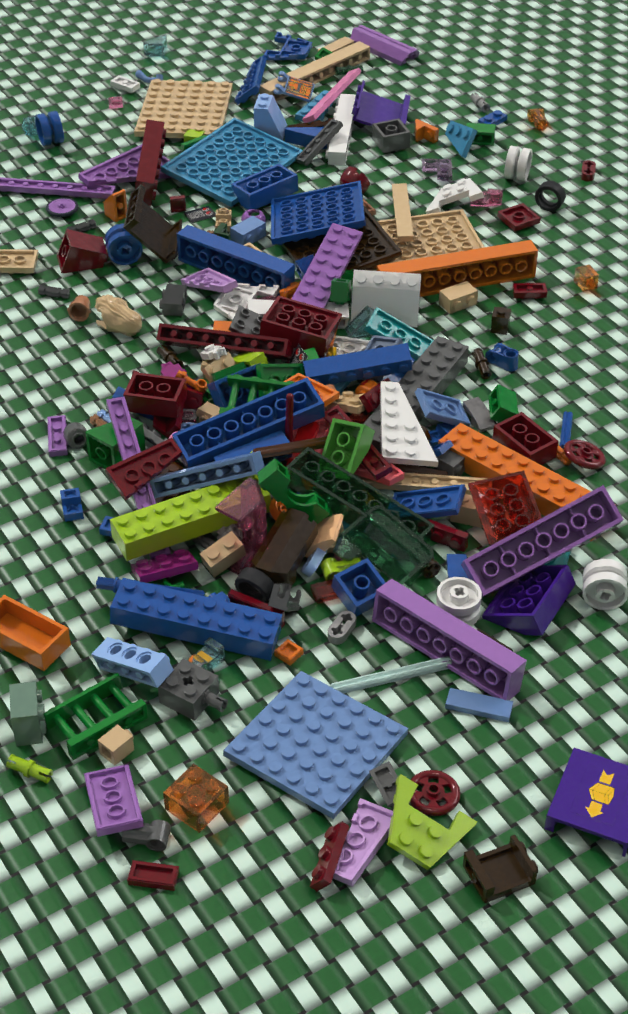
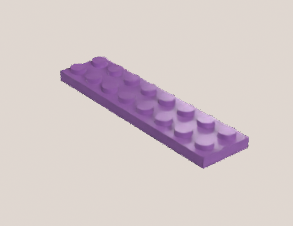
M332 223L292 300L325 309L330 300L331 281L334 278L341 279L363 236V232Z

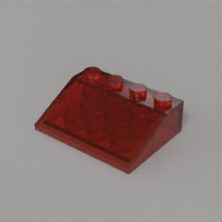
M524 470L468 483V488L489 546L542 518Z

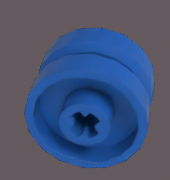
M57 111L48 112L47 117L44 113L35 115L36 129L43 147L51 145L52 140L55 144L64 142L63 127Z
M124 223L116 224L106 232L105 244L108 256L118 265H130L141 257L143 251L142 243L123 228Z

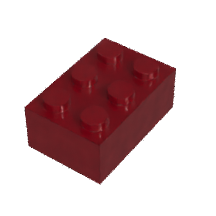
M134 372L123 394L129 412L178 418L187 398L186 379Z
M523 412L494 425L493 440L540 465L556 458L558 440Z

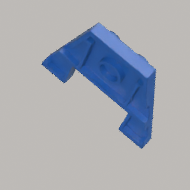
M277 32L274 42L285 43L281 51L266 50L264 56L267 60L306 59L312 48V42L301 38L296 40L291 35L283 36L281 32Z

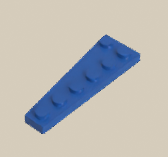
M264 55L252 63L246 75L247 78L243 81L244 85L240 87L241 91L235 97L234 101L237 105L246 102L248 97L254 96L259 92L267 60Z

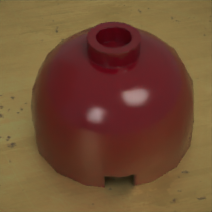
M347 167L340 176V185L361 181L362 194H364L370 185L368 178L362 172L360 174L356 172L357 168Z

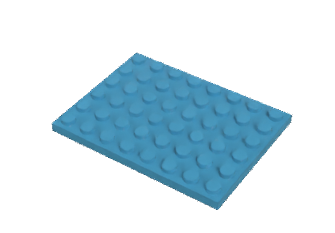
M233 118L162 165L161 172L232 207L239 202L231 187L232 183L277 164L288 167L296 161L295 159L303 150L237 118Z

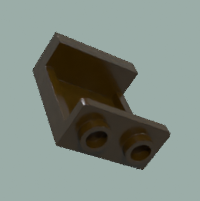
M516 835L510 836L509 844L477 856L473 849L464 852L463 867L484 904L536 883L537 864L529 858L524 843L519 841Z

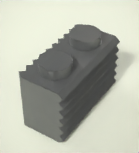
M167 284L166 289H163L159 308L162 309L164 316L176 315L181 317L183 315L187 299V285Z

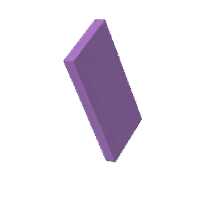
M128 764L84 774L97 837L144 827Z

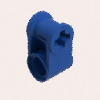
M497 343L492 350H488L485 354V358H487L490 364L503 368L506 371L518 369L519 352L516 349L505 346L502 343Z

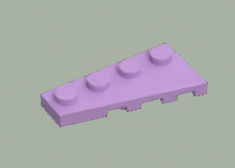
M209 267L180 279L182 285L229 293L233 291V288L238 287L237 280Z
M359 799L358 809L352 817V825L347 833L333 879L352 887L388 838L391 816L393 815L392 810L364 799Z

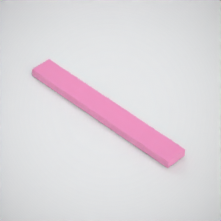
M360 68L349 71L302 119L303 122L309 123L316 120L361 73Z

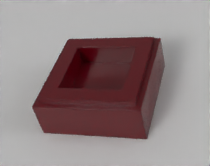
M185 195L170 197L171 213L186 211Z

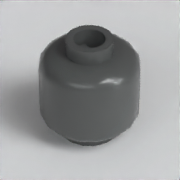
M72 422L65 427L63 437L71 448L80 449L87 444L85 434L87 429L81 423Z

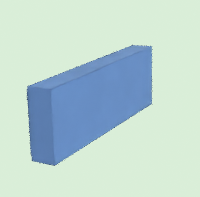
M454 688L449 689L445 703V709L509 722L513 707V701Z

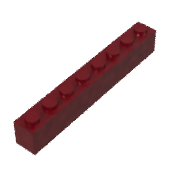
M159 323L156 338L163 345L205 350L206 346L214 344L215 346L225 347L226 352L232 354L264 352L267 358L288 361L292 357L294 343L285 338Z

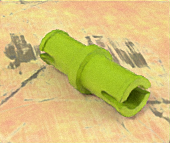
M14 754L9 756L8 759L16 762V764L7 761V768L23 773L24 777H33L46 784L51 780V778L44 776L43 773L52 776V769L40 766L34 760L28 761Z

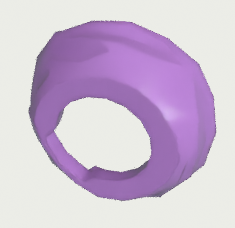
M255 209L245 211L241 217V221L251 217L250 215L253 212H257L259 215L255 217L264 222L266 221L263 212Z

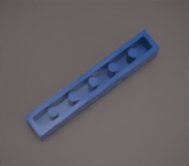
M408 343L303 361L305 376L324 385L352 382L354 380L386 376L399 372L404 373L412 370V359Z

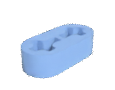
M318 547L307 558L301 568V572L310 577L318 568L327 550L323 551Z

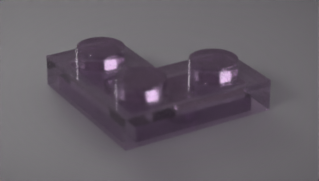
M422 159V172H437V180H452L451 159Z

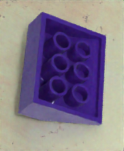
M543 565L502 587L482 614V618L523 635H543L576 585L569 566Z

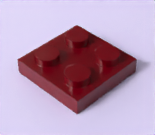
M524 203L500 210L497 213V217L513 231H519L539 224L541 220Z

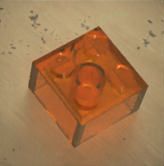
M194 763L163 792L165 810L199 833L229 804L228 786Z

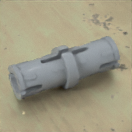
M477 93L471 94L470 100L475 103L477 108H480L483 112L490 110V105L485 102L483 97H480Z

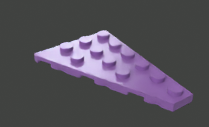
M142 144L79 173L78 179L88 186L135 182ZM162 156L161 166L170 160ZM161 168L159 169V179L172 178L161 172Z

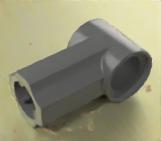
M154 820L151 824L143 823L144 827L122 832V842L143 844L153 851H164L168 843L171 825L164 820Z

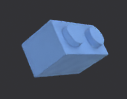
M251 216L230 227L231 241L242 245L249 242L254 243L266 236V223L255 216Z

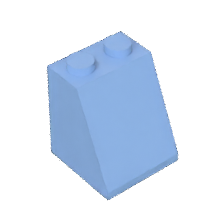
M266 93L259 94L254 106V127L283 140L287 123L274 96Z

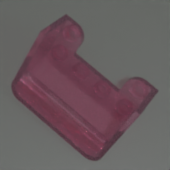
M253 478L246 479L215 507L216 511L237 521L238 529L242 531L243 540L241 542L244 545L246 556L227 568L237 575L244 568L252 567L251 561L267 536L266 503L258 481Z

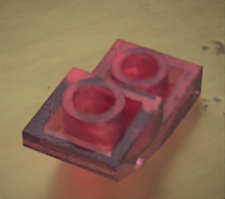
M488 188L487 191H482L484 198L470 201V206L502 205L503 190Z

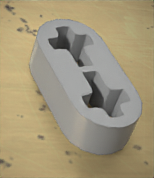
M341 612L329 626L328 640L330 643L339 645L346 641L356 626V615L353 612Z

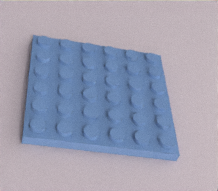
M300 671L223 750V756L334 819L371 777L369 771L380 766L408 735V728Z

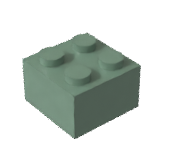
M36 681L9 684L10 718L16 746L43 743L42 734H46V723L44 720L45 706L40 704L43 703L42 690H37Z

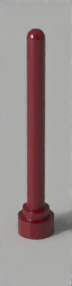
M292 393L286 395L285 436L289 442H292L294 395ZM288 459L281 461V464L286 467Z

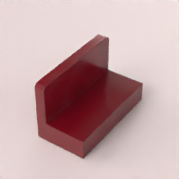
M184 405L178 418L154 415L153 428L167 438L172 433L179 431L182 424Z

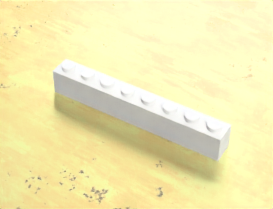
M340 94V98L337 99L333 119L341 121L344 126L327 144L325 158L328 159V165H346L354 124V115L351 114L356 96L354 94Z

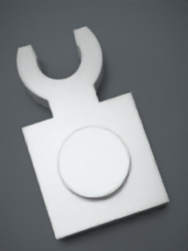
M214 344L206 346L205 350L199 353L202 360H212L213 358L218 360L220 356L227 355L225 347L215 346Z

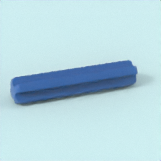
M565 411L563 413L560 447L564 449V445L571 438L572 412Z

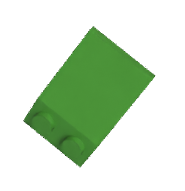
M333 418L317 472L350 480L369 451L375 430L365 424Z

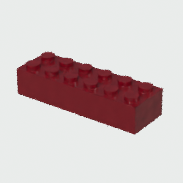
M147 119L135 189L140 185L146 188L143 201L151 206L152 200L156 198V191L154 190H157L159 169L161 168L165 139L162 138L166 137L167 129H164L165 122Z

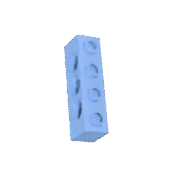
M107 637L91 654L99 669L113 674L118 673L122 677L156 688L174 671L170 664V659L165 653H158L149 648L125 643L119 639Z

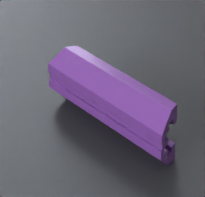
M363 25L353 28L350 39L354 40V43L360 41L370 46V53L399 66L406 63V58L415 59L420 53L414 47Z

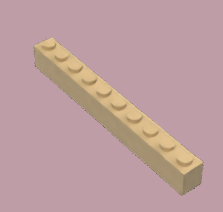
M358 41L286 74L316 84L369 60L370 46ZM275 78L261 84L260 94L266 93L273 95L276 101L281 100L288 95H276L273 91L277 89L275 88L276 84H280L285 88L287 81L279 82Z

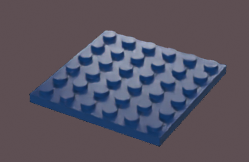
M361 181L271 199L272 245H282L289 241L297 242L304 238L311 239L319 235H326L332 223L351 229H360L366 226Z

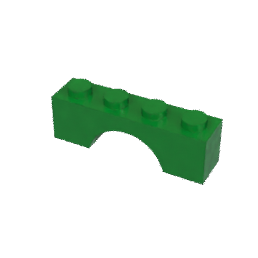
M345 269L341 279L334 278L331 281L330 301H334L338 305H344L352 298L354 270Z
M273 459L258 472L259 486L264 491L270 492L277 502H282L287 510L293 508L305 512L309 515L308 520L311 523L314 520L317 524L330 515L328 503L317 493L313 492L303 495L296 494L288 489L290 483L289 470L277 459Z

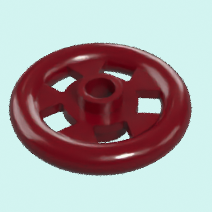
M574 439L566 442L564 445V453L567 458L582 468L596 470L602 468L606 463L604 453L592 443Z
M426 770L410 779L416 784L423 786L422 792L415 790L410 800L411 806L428 816H441L451 812L458 805L461 795L460 788L455 779L450 775L438 770ZM428 779H437L438 783H429ZM449 786L451 792L445 793L443 787ZM424 798L430 803L426 806L420 800ZM442 799H444L447 802L442 806H439L437 803L440 802Z

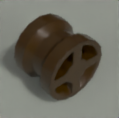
M430 553L423 554L416 561V567L422 571L425 578L436 576L441 569L440 564L435 561L434 556Z

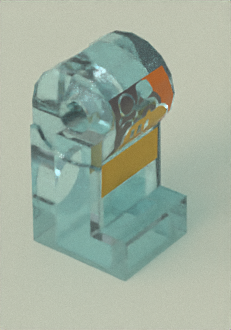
M209 637L204 642L205 646L196 654L190 656L187 661L211 672L225 660L224 646Z

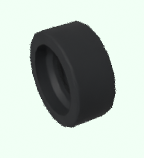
M555 181L543 182L535 193L537 205L541 209L550 212L558 210L566 198L564 188ZM543 190L554 192L558 202L548 201L543 195Z
M246 567L238 575L234 585L238 592L267 603L271 597L274 583L260 570Z

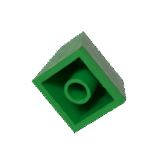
M131 417L140 451L142 452L146 450L143 423ZM111 422L85 432L90 461L105 469L122 461Z

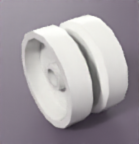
M510 146L505 162L504 178L512 180L516 176L518 181H527L532 162V149L523 148L520 153L518 146Z
M613 559L594 560L584 568L582 575L583 598L589 606L598 610H611L622 606L627 601L628 573L625 566Z
M448 578L441 582L437 588L436 606L472 626L480 617L482 591L478 584L468 578Z

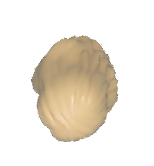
M109 294L96 299L95 308L98 312H101L103 321L96 320L97 326L108 332L122 333L129 337L136 335L142 328L141 316L128 307L127 301Z

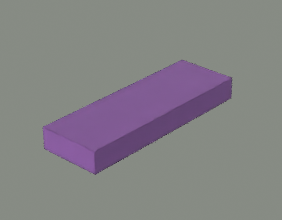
M66 416L47 417L49 457L68 455L67 442L63 437V431L66 427Z

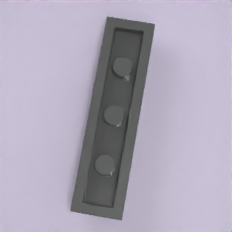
M331 119L297 156L296 162L306 166L311 163L312 159L321 152L323 147L344 126L342 122Z

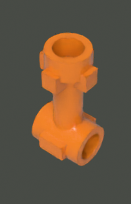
M180 370L177 372L175 377L185 378L186 384L193 387L194 390L205 394L208 387L204 379L195 381L186 376L187 372Z

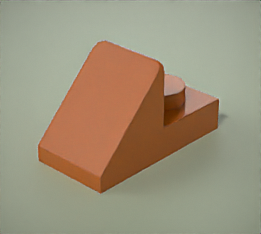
M415 119L414 133L416 142L422 139H426L434 144L438 142L439 128Z

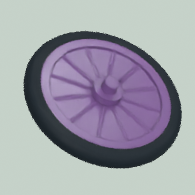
M57 198L50 201L46 206L48 214L55 217H67L78 210V203L70 198Z

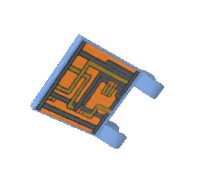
M280 71V76H278L277 80L279 82H287L285 88L280 84H276L275 88L277 89H274L273 93L276 95L285 94L310 102L315 84L288 76L284 71Z

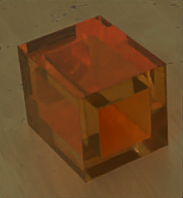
M591 265L575 268L574 282L583 292L597 289L599 274Z

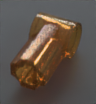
M528 109V121L533 122L539 131H544L549 124L545 118L544 109Z

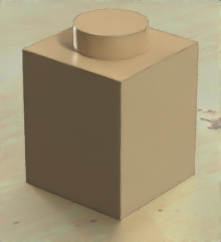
M117 724L98 739L100 755L114 766L134 751V737L132 733L127 729L124 730Z

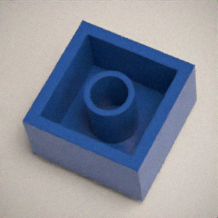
M366 558L334 575L331 587L346 609L353 612L357 617L374 607L376 590L386 582L370 560Z

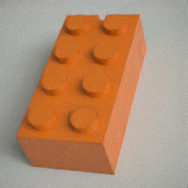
M3 595L0 598V648L45 671L71 645L69 628Z

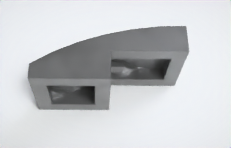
M479 397L463 401V408L471 416L472 425L480 433L494 428L495 422L490 419V412Z

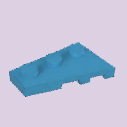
M450 120L445 135L459 154L466 158L477 130Z

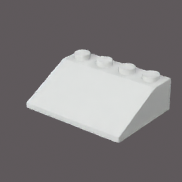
M354 270L351 323L367 324L375 308L378 307L410 327L417 328L421 274Z

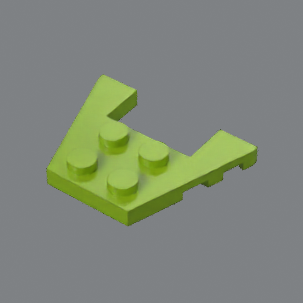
M400 774L395 784L397 785L396 794L393 799L394 809L390 821L387 845L428 870L476 825L477 821L459 811L456 813L449 829L445 828L409 805L418 784Z

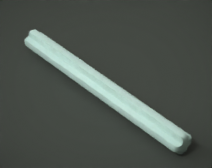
M446 656L335 682L330 687L344 694L448 669L447 664H452V661H449L451 658Z

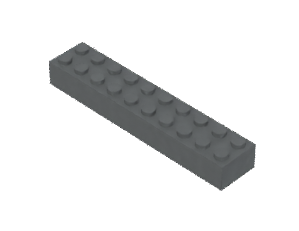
M437 336L414 363L412 370L408 371L398 382L418 422L425 415L415 395L417 388L443 394L467 364L469 346ZM379 405L364 424L375 430L372 445L381 454V414Z

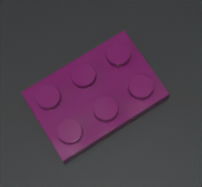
M185 549L176 550L173 554L169 555L160 554L150 560L140 559L136 563L131 564L132 572L138 581L145 583L199 569L197 560Z

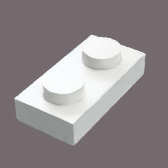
M118 75L110 80V86L127 91L128 93H134L140 88V82Z

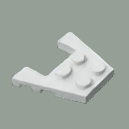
M470 178L461 179L452 185L447 184L438 192L427 208L426 214L441 212V206L468 196L471 202L484 198L483 192Z
M237 283L238 287L233 288V291L229 293L222 292L213 306L216 311L233 321L239 305L247 308L248 299H256L257 296L274 300L280 291V286L266 287V284L250 286V284Z

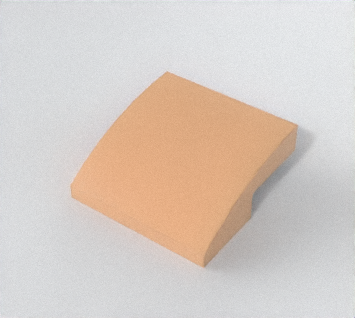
M332 515L317 524L318 534L305 557L308 558L318 547L326 551L336 542L344 515Z

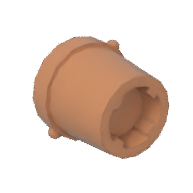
M79 295L71 302L67 311L73 320L80 322L89 317L91 313L89 298Z

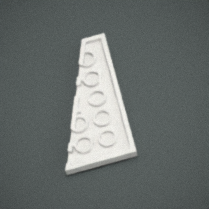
M381 381V455L388 463L438 467V460L400 384L397 382Z

